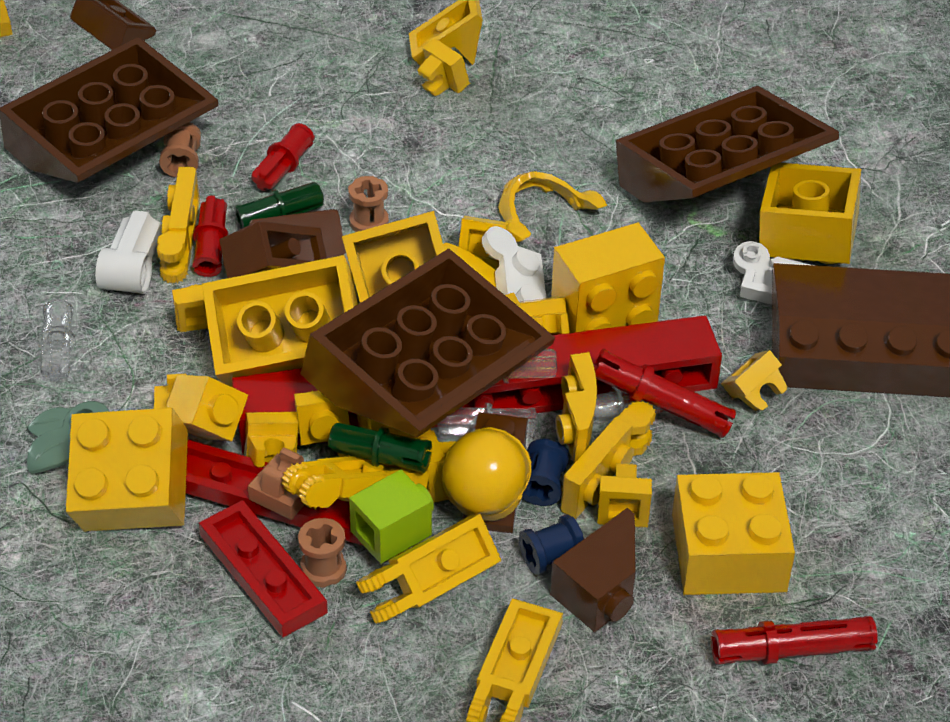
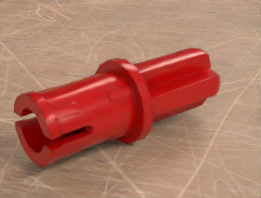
M296 123L292 125L289 132L280 142H275L269 146L266 158L251 174V180L257 184V189L261 191L273 189L287 172L291 173L296 170L299 165V158L314 144L315 136L309 127Z
M215 195L207 196L206 201L201 203L199 223L195 226L192 234L193 240L196 243L192 267H194L195 273L204 277L217 276L221 272L222 250L219 239L229 235L225 228L227 203L224 199H217Z

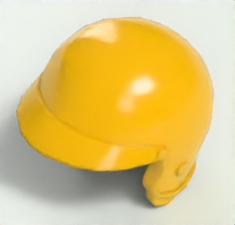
M492 427L477 429L460 437L450 448L445 460L441 463L442 484L448 499L463 514L470 516L480 513L484 521H496L511 514L520 503L532 473V462L529 453L520 440L507 431Z

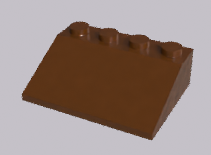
M136 37L0 107V124L4 148L29 170L79 183L218 107L219 104L216 97L140 37Z
M755 86L617 139L616 151L619 186L643 203L694 198L838 140L839 131L762 87Z
M448 248L312 332L309 336L300 374L335 406L418 438L553 345L555 337Z
M773 263L772 353L782 364L778 370L787 387L950 397V274Z

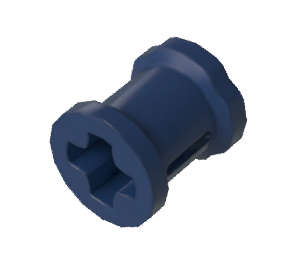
M545 438L536 439L530 442L527 449L532 462V473L522 498L533 505L550 506L557 503L561 498L563 486L560 482V477L569 463L570 454L568 449L559 442Z
M569 514L560 516L558 523L535 532L532 529H525L519 533V545L522 556L534 575L545 573L547 566L584 540L579 524Z

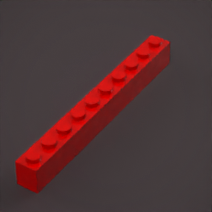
M707 315L553 335L555 337L553 345L434 427L476 422L478 412L521 416L563 410L564 399L561 380L563 376H568L570 355L589 352L594 365L600 351L606 349L610 353L640 367L647 364L654 368L655 374L696 392L718 388L722 353ZM301 369L232 377L233 388L248 394L238 424L242 454H244L246 413L296 412L294 394L318 391L300 374ZM596 379V405L630 401L628 393ZM348 411L349 425L359 427L357 414ZM298 432L297 446H301L300 437H299V432Z

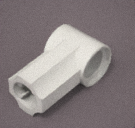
M133 210L130 216L124 217L111 248H102L99 252L95 272L96 284L99 289L139 294L147 292L152 275V257L157 247L158 236L162 235L161 222L152 218L149 212Z

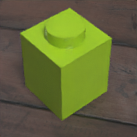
M401 469L349 497L351 532L380 564L432 535L433 499L422 484H415Z

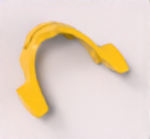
M532 171L516 175L504 185L498 209L504 221L509 222L508 232L513 235L516 242H519L531 235L527 227L520 222L515 209V193L521 190L537 187L545 193L556 191L567 200L574 210H597L607 206V203L602 195L596 191L587 190L579 192L565 181L551 174Z

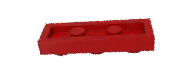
M243 500L198 523L201 538L282 638L328 613L327 599Z

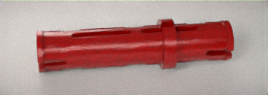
M606 349L600 351L594 362V365L597 366V368H594L596 379L628 393V399L633 402H640L641 400L649 402V404L706 429L720 438H724L732 427L733 423L728 421V419H735V409L721 405L655 374L654 368L647 364L640 367L610 353Z
M870 615L851 619L800 622L786 625H775L770 620L759 622L757 627L713 630L711 649L716 665L761 660L766 665L777 663L779 658L833 654L847 651H872L876 649L875 644L878 642V634L875 621Z

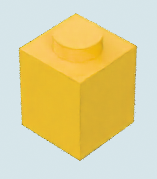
M177 375L166 408L174 409L188 429L189 434L201 439L232 442L248 394L209 376Z

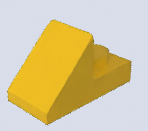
M458 0L409 33L412 58L421 66L426 60L423 47L435 38L449 48L455 47L474 65L483 20L479 0Z

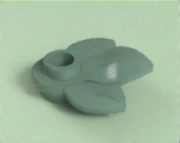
M86 401L72 409L56 407L39 414L28 425V430L37 438L28 450L27 469L29 472L37 474L65 464L68 469L72 414L110 412L109 409L100 402Z

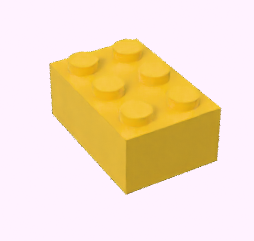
M341 255L202 283L215 375L220 382L233 387L232 377L301 369L310 334L358 305L353 275L345 256Z

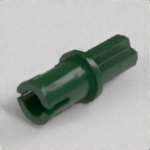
M311 182L280 193L276 189L271 190L270 196L242 205H235L234 211L238 225L242 229L249 226L250 221L254 219L299 214L320 208L324 205V196L319 184Z
M338 422L332 426L328 438V446L333 452L371 460L372 465L376 467L380 464H387L425 473L432 452H426V450L432 449L431 441L390 433L389 428L383 426L376 431Z

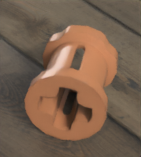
M189 122L164 136L163 142L166 147L160 154L159 163L161 169L172 177L177 178L179 167H194L196 171L198 168L199 158L196 150L201 144V131L196 125Z
M374 176L356 178L348 187L349 198L353 202L354 209L349 215L352 230L358 232L389 223V215L384 209V200L388 197V185L386 182ZM364 189H367L368 198L364 194ZM370 214L374 218L372 223L370 222Z
M317 518L306 522L298 533L299 548L304 553L300 562L301 570L316 587L322 588L339 583L345 577L347 571V564L341 552L346 542L343 527L338 522L328 518Z

